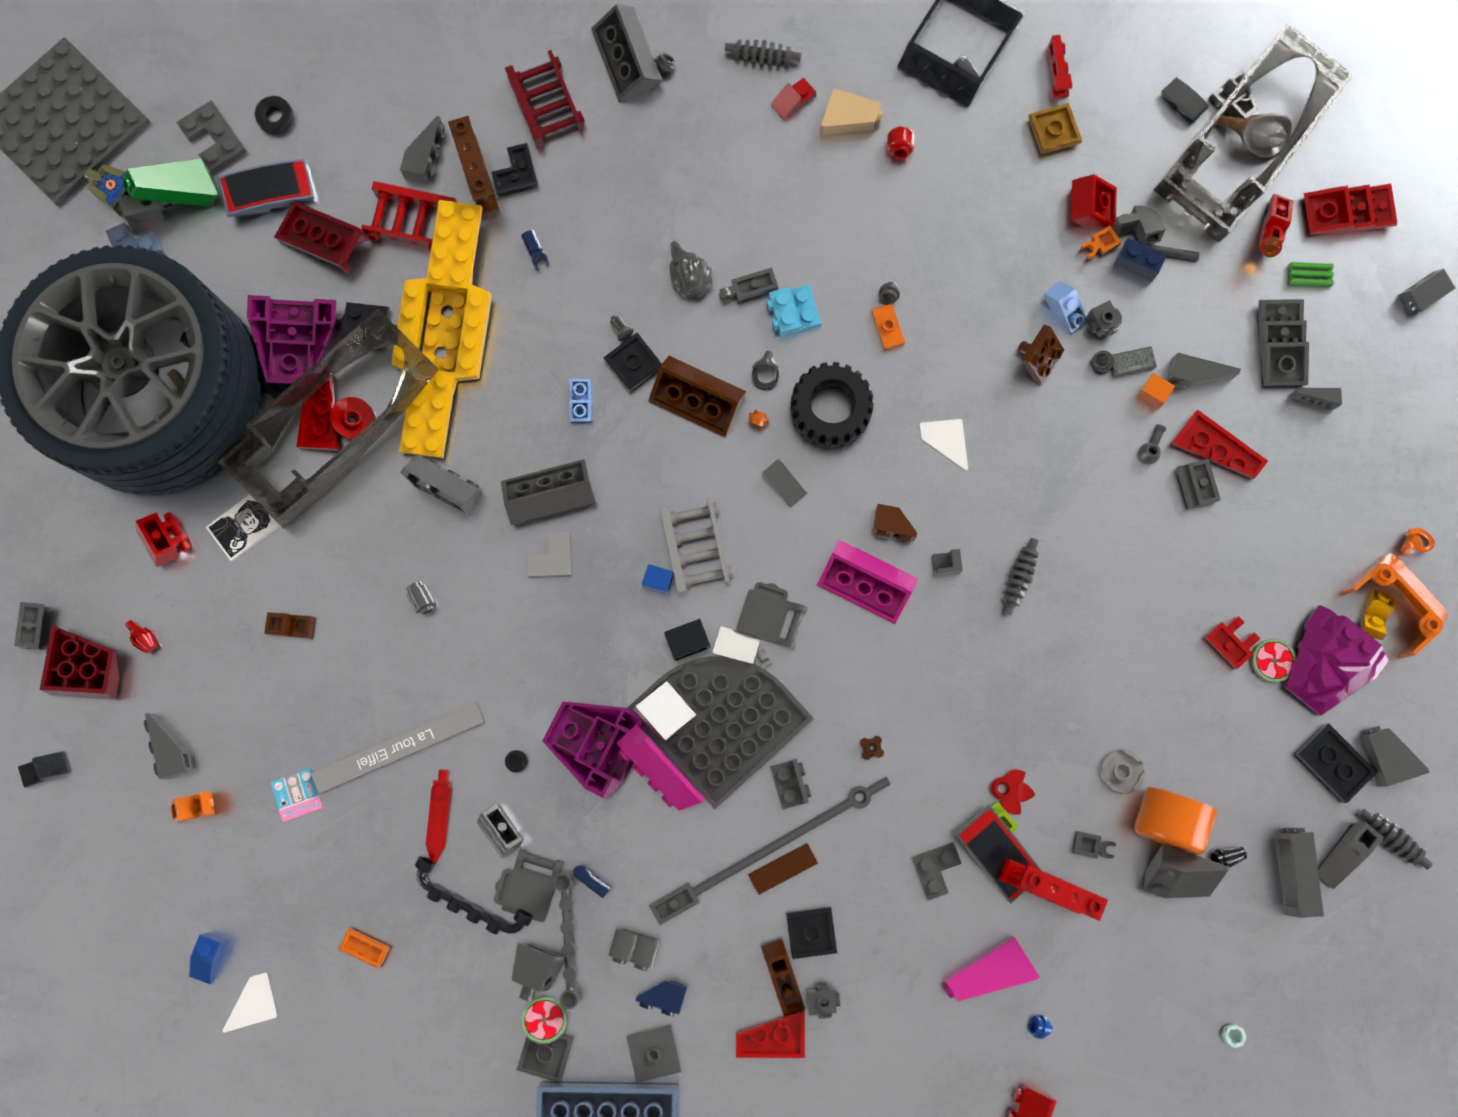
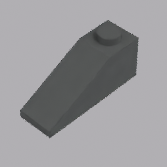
M1177 353L1171 360L1167 381L1175 385L1176 388L1183 389L1185 387L1234 379L1241 369Z

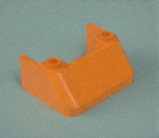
M1385 554L1379 557L1340 592L1342 595L1357 591L1372 578L1380 586L1391 585L1421 618L1419 629L1422 634L1398 655L1400 659L1414 656L1441 633L1447 618V611L1443 605L1394 554Z

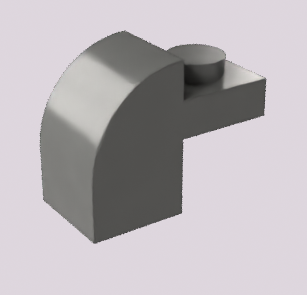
M1140 205L1134 206L1131 214H1123L1117 217L1113 226L1117 236L1135 232L1138 241L1144 245L1160 242L1166 230L1161 217L1156 211Z

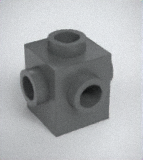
M1110 300L1091 309L1087 314L1089 327L1098 337L1103 335L1109 337L1118 332L1117 328L1122 323L1121 313L1118 309L1114 308Z
M817 984L815 989L806 990L809 1016L818 1015L819 1019L831 1018L832 1013H837L836 1007H840L839 992L835 993L834 988L829 987V984ZM826 998L827 1002L825 1004H821L820 1000Z

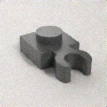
M1077 831L1073 853L1098 858L1099 852L1103 857L1112 859L1114 855L1108 854L1106 848L1109 845L1116 846V843L1112 841L1100 843L1101 836Z

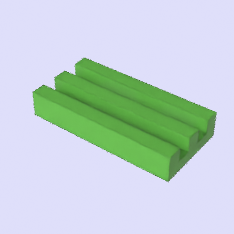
M1291 262L1289 264V285L1331 287L1334 285V280H1332L1334 264ZM1294 269L1325 270L1326 272H1324V271H1302V270H1294ZM1294 276L1326 277L1327 280L1294 278Z

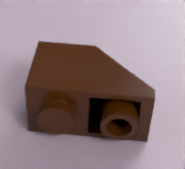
M877 504L871 533H875L876 537L888 539L889 536L897 537L898 541L910 543L911 540L914 541L916 539V530L899 507Z

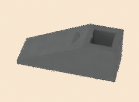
M436 116L405 150L400 167L404 178L428 183L430 176L434 175V160L440 153V137L443 138L445 134V125H443L440 116Z
M146 713L144 727L147 733H149L151 740L149 742V749L155 758L153 765L155 774L159 779H170L192 773L188 750L156 714Z
M1355 822L1318 869L1319 878L1332 889H1335L1371 855L1384 837L1366 822Z

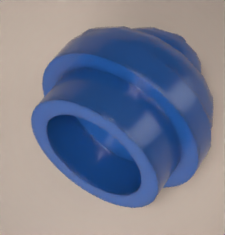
M1038 1015L1031 1018L1028 1028L1030 1034L1035 1038L1044 1039L1053 1032V1027L1045 1016Z

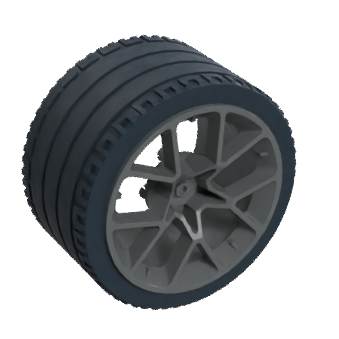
M107 245L102 248L94 247L91 250H82L78 254L73 253L68 258L58 260L56 264L50 265L43 273H39L38 277L34 280L32 279L25 290L23 289L20 292V296L15 299L12 308L7 312L8 315L4 319L3 327L0 331V402L5 407V414L11 419L10 423L17 428L18 434L22 435L28 444L32 445L35 450L44 456L114 490L137 495L140 493L144 495L154 493L159 495L163 492L172 493L173 490L177 489L183 490L186 486L191 487L198 481L206 480L205 477L214 475V472L219 468L222 469L224 464L232 459L235 452L238 453L239 447L246 442L245 438L248 433H251L252 425L256 423L255 417L260 411L259 403L262 402L261 391H263V385L261 381H263V375L261 374V363L256 359L258 356L256 344L252 341L253 337L241 319L192 272L174 259H170L164 254H158L153 250L147 251L145 248H134L129 245L126 247L122 245H116L115 247ZM170 318H179L186 332L189 348L154 356L151 346L146 342L143 331ZM188 362V371L180 392L175 394L159 377V368ZM82 380L92 383L100 391L86 417L81 403ZM152 380L170 399V405L162 414L156 415L154 420L148 424L138 426L121 398L138 393ZM112 403L128 431L114 434L96 433V427Z

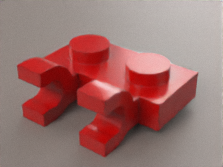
M1239 616L1234 617L1227 626L1220 622L1204 637L1235 670L1240 668L1253 655L1249 649L1261 639L1255 632L1249 633L1242 642L1237 638L1234 632L1245 623Z

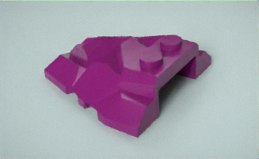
M1318 605L1305 622L1303 628L1305 633L1302 641L1298 644L1297 649H1299L1296 661L1292 663L1285 688L1320 716L1376 679L1389 660L1386 654L1381 651L1383 649L1382 645L1344 615L1338 616L1332 610Z

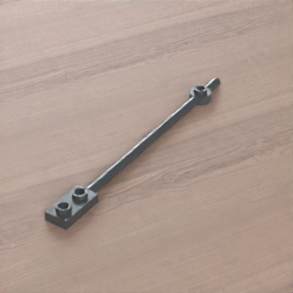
M885 777L867 788L863 786L852 788L847 800L701 884L691 888L688 882L650 904L649 907L659 925L698 904L699 900L696 896L851 807L865 808L869 805L871 796L891 785L890 781ZM857 793H861L863 795V800L861 802H858L855 799V795Z

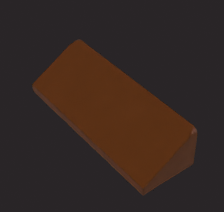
M808 843L749 873L748 876L756 892L760 895L813 867L818 862Z

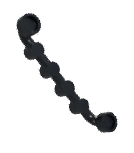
M418 857L415 863V867L418 869L416 874L417 882L420 887L428 891L426 897L429 900L439 902L441 898L448 902L446 906L448 910L454 913H458L460 909L467 912L466 919L468 921L478 924L479 920L487 923L486 930L493 934H498L499 930L508 934L517 933L524 925L529 926L534 916L526 910L517 909L513 917L516 923L509 925L500 917L490 915L481 907L464 901L461 896L445 891L438 884H432L426 879L425 874L432 872L435 863L429 858Z

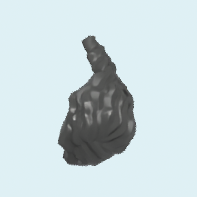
M671 242V256L673 260L669 268L672 284H674L679 293L688 298L694 296L701 298L713 284L711 267L697 254L685 251L678 242Z

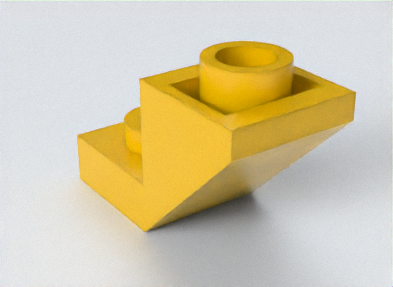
M1372 589L1360 619L1361 629L1381 641L1386 636L1385 622L1395 609L1393 596L1385 591Z

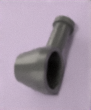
M1156 424L1151 441L1139 448L1138 456L1143 463L1153 464L1159 460L1161 450L1158 444L1163 433L1166 431L1165 426ZM1149 448L1155 450L1154 455L1150 454Z

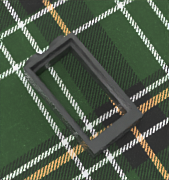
M1283 828V833L1275 834L1285 915L1299 918L1324 916L1314 832H1305V828Z

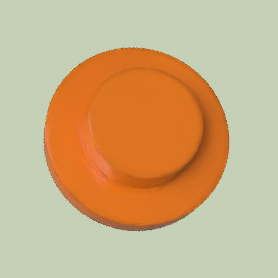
M755 410L754 413L749 412L748 414L750 416L748 421L765 427L766 422H769V419H766L767 414Z

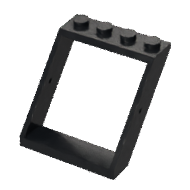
M935 0L909 41L897 67L969 107L1026 13L1005 0H956L1009 30L980 78L971 75L917 44L944 0Z

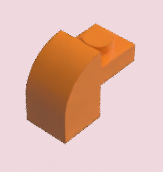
M209 791L169 801L173 823L215 815L212 793H209Z

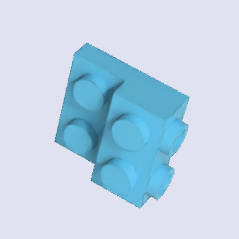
M810 284L794 289L787 287L769 292V299H766L769 312L773 311L774 319H772L774 330L779 331L780 337L821 326L822 323Z

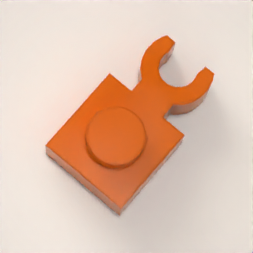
M1110 225L1092 235L1091 239L1093 242L1087 241L1083 243L1080 249H1091V253L1086 257L1088 260L1092 259L1097 251L1104 255L1120 246L1122 242Z

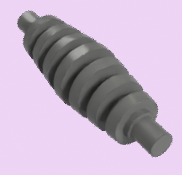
M737 40L735 44L725 43V51L734 52L735 57L740 58V53H743V59L748 60L750 54L752 55V62H756L757 56H760V64H764L765 57H768V64H772L773 58H777L776 64H781V59H785L784 64H789L791 60L801 61L802 53L793 52L789 46L784 51L782 44L778 45V50L774 49V42H770V48H766L767 40H762L761 47H758L759 40H754L753 46H750V40H746L745 45H742V40Z
M1030 538L1028 546L1022 547L1020 553L1023 555H1018L1016 558L1018 562H1015L1012 566L1015 570H1010L1009 572L1011 578H1008L1007 584L1011 587H1006L1005 592L1009 595H1004L1003 601L1006 602L1004 614L1011 616L1014 607L1020 606L1022 601L1018 598L1023 599L1026 593L1023 591H1028L1030 586L1027 583H1032L1033 577L1030 575H1034L1035 569L1033 567H1036L1037 561L1033 558H1038L1039 555L1036 551L1037 539Z
M1363 809L1359 815L1367 821V824L1384 837L1381 842L1389 850H1393L1395 854L1401 855L1405 860L1409 859V862L1413 865L1420 864L1426 870L1433 865L1425 857L1426 851L1423 848H1419L1420 845L1413 841V838L1403 828H1399L1398 825L1391 823L1387 818L1382 819L1383 816L1379 813L1372 814L1367 809Z

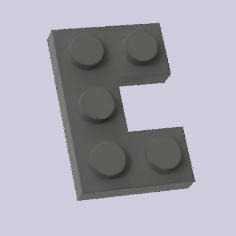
M212 100L176 122L189 141L194 140L206 131L211 135L216 144L198 154L211 174L247 152Z

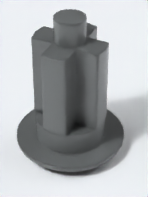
M612 316L610 323L618 334V341H625L630 338L634 329L627 327L620 316Z

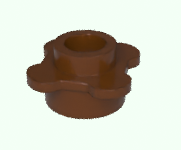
M874 736L872 739H861L860 745L863 749L862 757L869 760L875 756L881 758L884 755L880 744L882 739L879 736Z

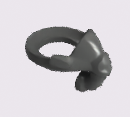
M766 351L764 356L752 366V379L762 389L773 387L778 381L780 372L778 365L774 362L772 352ZM768 367L773 371L774 377L771 382L763 383L759 380L757 373L760 368Z

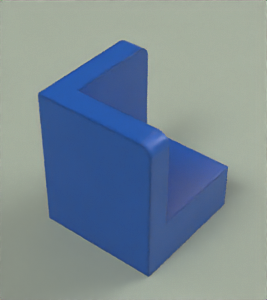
M649 564L641 585L645 589L668 595L674 572Z

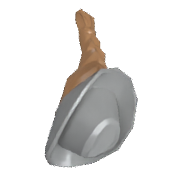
M1215 113L1209 118V121L1214 125H1222L1233 129L1241 137L1246 148L1259 157L1272 158L1279 154L1286 145L1292 130V120L1287 115L1277 113L1251 115L1247 118L1226 117Z

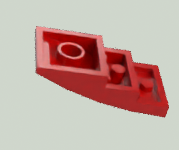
M1391 183L1372 187L1368 184L1348 188V185L1303 194L1309 235L1365 231L1393 227L1398 224Z

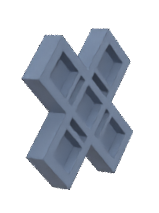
M125 222L106 230L112 247L116 245L126 247L129 245L134 248L142 247L147 251L153 250L158 254L163 253L158 239L153 232L134 239Z

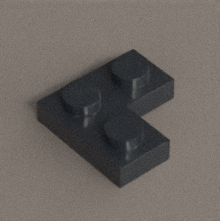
M523 143L507 147L512 167L491 172L497 194L537 185L538 182L528 144Z

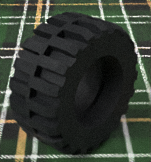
M827 362L821 363L819 368L815 366L809 368L807 374L803 373L800 376L799 382L795 384L791 396L790 414H792L794 426L798 428L797 432L801 436L805 435L807 437L806 441L811 444L814 441L821 448H824V445H828L830 449H836L837 445L844 447L849 445L850 441L855 442L860 437V434L865 432L874 408V403L872 402L873 392L869 390L870 384L867 379L863 380L861 378L862 374L858 370L854 373L851 371L852 367L847 364L845 368L840 367V362H833L832 366H828ZM832 388L845 393L852 403L849 417L838 423H828L819 419L813 413L811 407L812 399L817 392Z

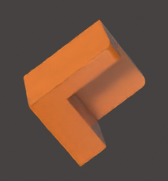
M1152 373L1137 396L1159 409L1164 405L1175 385Z

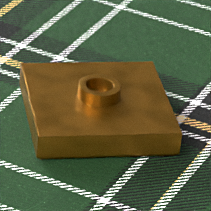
M1069 103L1029 114L1028 118L1041 155L1081 144L1082 138Z

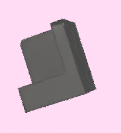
M953 549L949 553L933 554L931 556L934 576L960 574L963 571L960 549Z

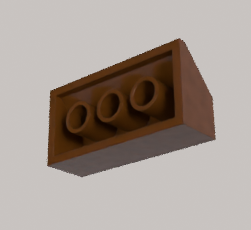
M668 356L659 367L648 401L720 435L726 436L740 409L746 391L672 356Z

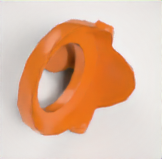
M1409 529L1406 533V542L1401 548V553L1409 555L1411 549L1419 552H1429L1434 548L1435 541L1431 534L1424 529ZM1420 536L1426 540L1428 544L1427 547L1422 546V540Z

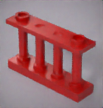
M373 181L371 189L378 198L371 226L362 224V231L371 240L378 241L383 239L426 248L431 252L433 239L420 237L427 210H430V208L438 210L439 200L457 202L456 198ZM389 200L399 203L392 230L380 228L385 205ZM410 204L419 207L412 235L400 232L406 207Z
M1006 858L998 879L1070 911L1084 914L1098 921H1101L1108 899L1035 867L1027 864L1024 866Z

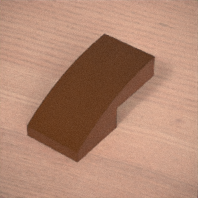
M267 612L264 634L312 639L315 617Z

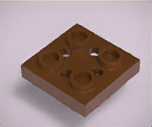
M1047 325L1042 326L1032 344L1022 341L1018 347V353L1024 355L1021 359L1034 381L1039 384H1043L1045 379L1050 376L1054 365L1062 357L1064 351L1053 329Z

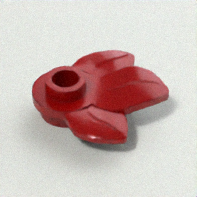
M1011 770L1004 777L995 779L990 787L992 795L1000 800L1003 809L1014 815L1021 814L1020 802H1025L1035 796L1032 788L1023 783L1025 771ZM1000 784L1005 786V791L1003 793H1000L998 791V786Z

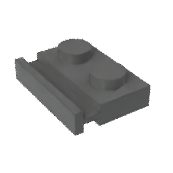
M1209 459L1180 465L1176 468L1188 509L1221 500Z

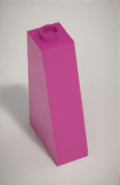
M1010 936L945 977L943 980L946 985L943 988L950 999L954 997L959 1002L1034 981L1040 978L1016 938Z

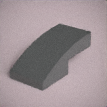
M1177 77L1162 90V96L1176 104L1178 112L1193 121L1208 109L1206 101Z

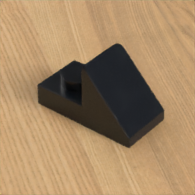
M64 751L32 758V762L18 766L24 788H29L70 773Z

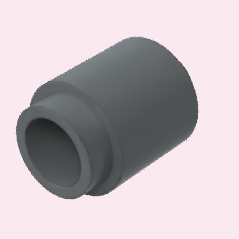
M422 581L412 583L406 588V595L415 613L425 615L434 609L433 606L436 603L429 589Z

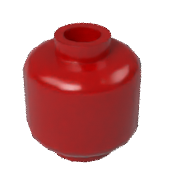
M898 126L889 131L887 135V150L890 155L897 159H904L912 154L914 150V133L907 127Z

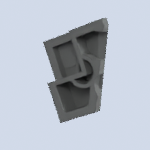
M1242 70L1232 76L1209 97L1226 117L1247 118L1258 110L1257 104L1251 96L1250 87H1245L1242 79L1245 74Z

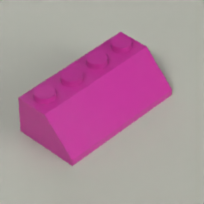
M839 539L817 585L896 624L913 592L918 578Z
M637 724L617 742L621 748L619 751L620 755L627 762L631 759L636 764L633 766V769L641 777L646 775L650 779L647 784L655 792L660 790L664 794L661 799L669 807L674 805L679 811L705 800Z

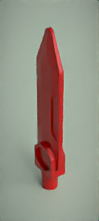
M439 769L438 780H433V786L431 787L425 844L429 858L435 864L446 844L451 797V782L447 781L448 770Z

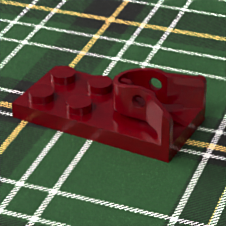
M296 201L291 205L274 236L275 239L340 267L347 274L351 272L347 260L354 247L369 240V236L359 227Z

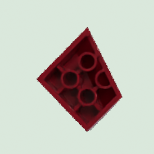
M52 625L39 690L54 696L116 699L120 677L115 651Z

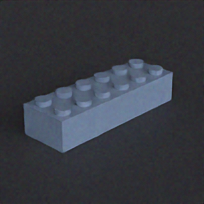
M540 1083L537 1087L536 1117H677L678 1085Z

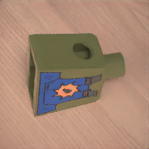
M102 165L98 172L88 169L84 175V179L90 182L88 190L117 215L121 216L123 212L117 198L130 195L123 186V178L126 172L108 165Z

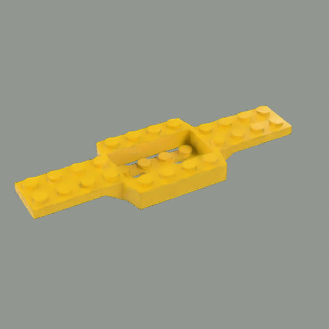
M439 200L427 278L404 281L391 363L395 368L411 374L399 449L400 453L443 459L453 395L457 382L475 380L480 377L492 295L489 291L472 285L473 266L483 209L480 205ZM430 290L431 300L421 356L420 366L417 368L428 292ZM451 306L453 314L450 317L442 316L441 311L443 307ZM439 347H443L447 351L446 356L442 359H438L435 356V351Z

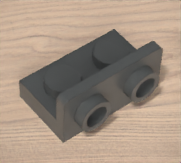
M797 759L770 766L782 810L809 802L808 798L811 797L808 784L804 785L802 776L805 775L802 762L798 763Z

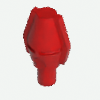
M133 620L126 622L125 626L129 629L131 635L129 639L134 647L144 653L152 652L158 647L154 635L149 629L137 626Z

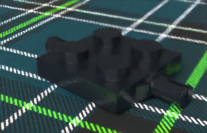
M346 302L345 313L342 319H336L334 327L341 328L340 344L383 349L388 333L396 334L397 325L389 324V307Z

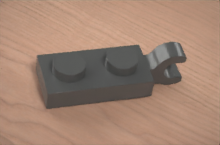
M772 268L732 279V286L719 289V296L721 302L730 300L735 296L739 302L778 290V284Z

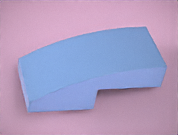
M591 378L569 379L570 422L591 421Z

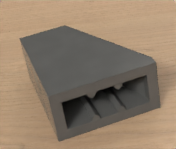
M1380 726L1366 729L1367 734L1360 736L1370 765L1378 772L1375 778L1379 787L1391 786L1430 773L1422 761L1390 728L1380 729Z

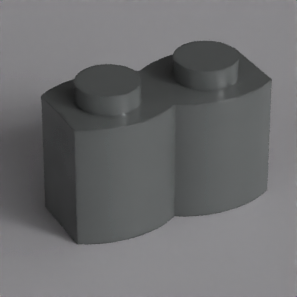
M617 927L608 956L613 957V962L625 964L628 961L635 964L634 968L647 971L648 968H653L661 940Z

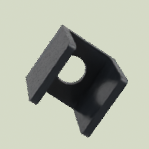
M700 619L664 632L674 661L711 648Z

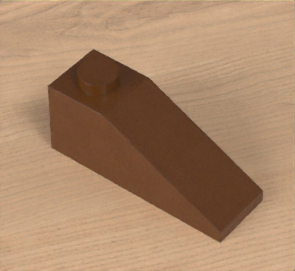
M780 939L761 946L783 1015L787 1016L804 1010L805 1006L783 940Z

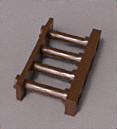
M469 116L448 121L473 201L475 200L476 205H480L483 208L481 218L499 213V205Z

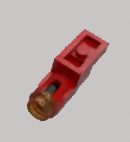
M1274 193L1270 199L1269 211L1264 218L1260 236V251L1266 257H1275L1282 251L1286 231L1292 222L1294 200Z

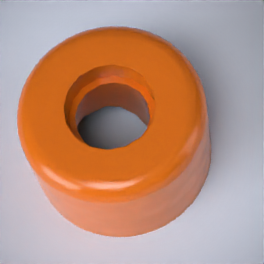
M1147 787L1134 829L1138 835L1156 843H1164L1194 855H1202L1207 848L1218 810L1182 795Z

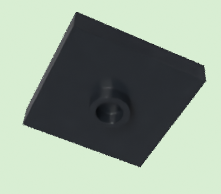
M635 333L603 357L604 361L629 392L655 374L662 364L638 333Z
M831 907L786 913L792 959L837 953Z

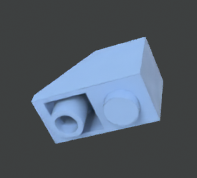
M1060 281L1044 293L1050 310L1069 333L1072 334L1088 322L1075 288Z

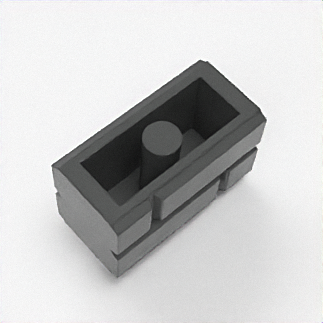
M499 803L479 815L476 823L501 858L506 857L521 846L524 841L523 837L519 832H516V827Z

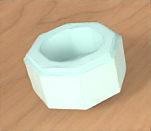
M1233 1023L1224 1026L1221 1033L1224 1043L1233 1048L1243 1046L1247 1038L1244 1029Z

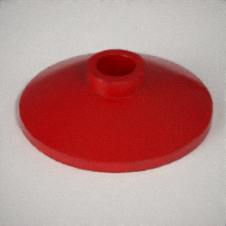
M345 397L333 406L330 413V421L334 430L342 437L359 439L371 431L374 424V414L371 407L364 400L357 397ZM353 417L355 422L349 423L347 418Z

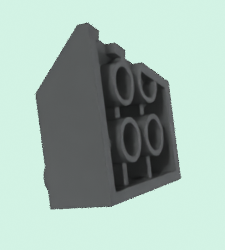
M418 454L400 472L415 488L469 516L482 495L478 489V484L468 479L465 482L454 471H446L441 468L440 464L433 460H427Z

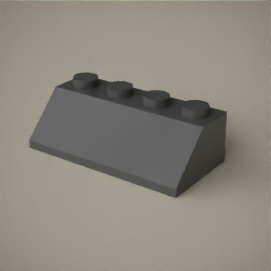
M616 4L591 29L619 101H623L649 92L662 81L635 8Z
M585 459L501 481L504 506L511 525L522 524L536 518H545L551 514L564 513L570 509L586 507L595 503Z

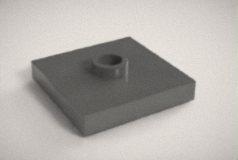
M671 1025L626 1037L636 1083L681 1072Z

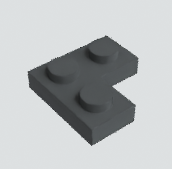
M954 842L911 857L927 901L949 893L941 871L962 864Z

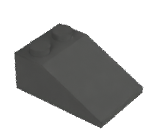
M1163 843L1146 868L1144 891L1163 898L1210 897L1229 871V867Z

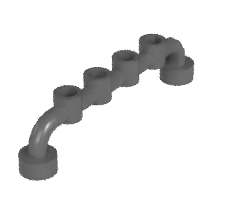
M560 873L554 878L555 888L561 891L559 907L562 910L563 922L560 930L563 933L564 946L561 952L565 957L563 978L566 980V990L560 996V1004L565 1009H572L579 1001L578 993L575 991V978L578 972L574 967L573 956L576 953V946L573 944L572 937L575 924L571 918V909L574 906V901L570 898V888L573 880L568 873Z

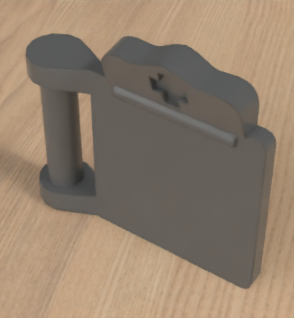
M757 582L754 590L750 589L747 593L736 629L737 631L794 649L796 645L794 640L802 615L806 613L808 607L787 601L788 592L780 589L774 583L765 584ZM790 608L795 610L786 639L780 637L788 609Z
M519 849L514 869L503 870L501 878L495 884L496 894L494 902L502 905L503 911L515 914L517 909H523L534 916L532 920L544 922L555 889L554 878L560 873L563 861L556 860L554 862L528 854L526 850ZM526 862L553 870L552 876L521 868L522 863Z

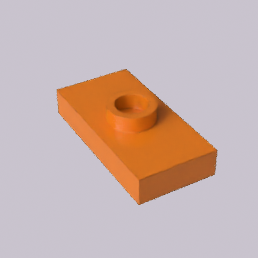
M893 304L872 309L871 312L883 349L888 350L904 345L905 341Z
M348 928L338 950L380 969L390 946Z

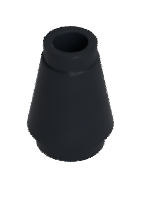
M1242 846L1216 849L1215 852L1211 853V861L1228 866L1229 868L1247 859V852Z

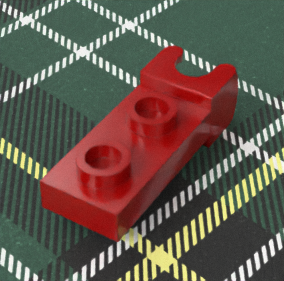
M1052 35L1048 45L1053 72V81L1051 83L1052 97L1063 98L1069 96V89H1073L1071 74H1068V62H1065L1064 59L1066 52L1065 43L1061 41V35Z

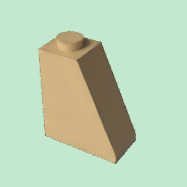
M833 88L820 126V134L833 135L873 131L875 124H880L882 119L881 103Z

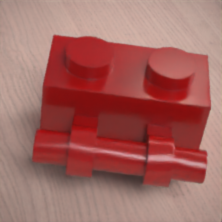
M157 512L135 521L136 532L156 567L177 559L176 546H180L183 552L191 550L187 535L182 533L178 519L174 518L171 512L163 515L164 522L161 521ZM167 530L172 531L174 535L173 538L170 537Z

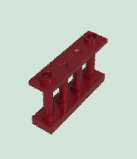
M552 50L547 51L550 62L521 73L519 71L515 72L513 65L505 67L508 80L537 149L545 147L543 139L546 138V135L576 124L579 133L584 132L582 124L585 123L582 112H577L559 70L562 69L561 62L558 56L554 57ZM554 70L557 80L528 91L527 89H522L520 84H523L524 80ZM558 88L562 89L565 98L536 109L534 107L530 108L528 102L532 98ZM569 106L572 113L571 117L544 127L542 125L537 126L535 120H538V117Z

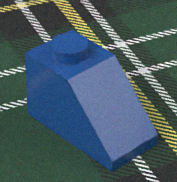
M211 933L200 934L190 956L189 977L212 984L229 940Z

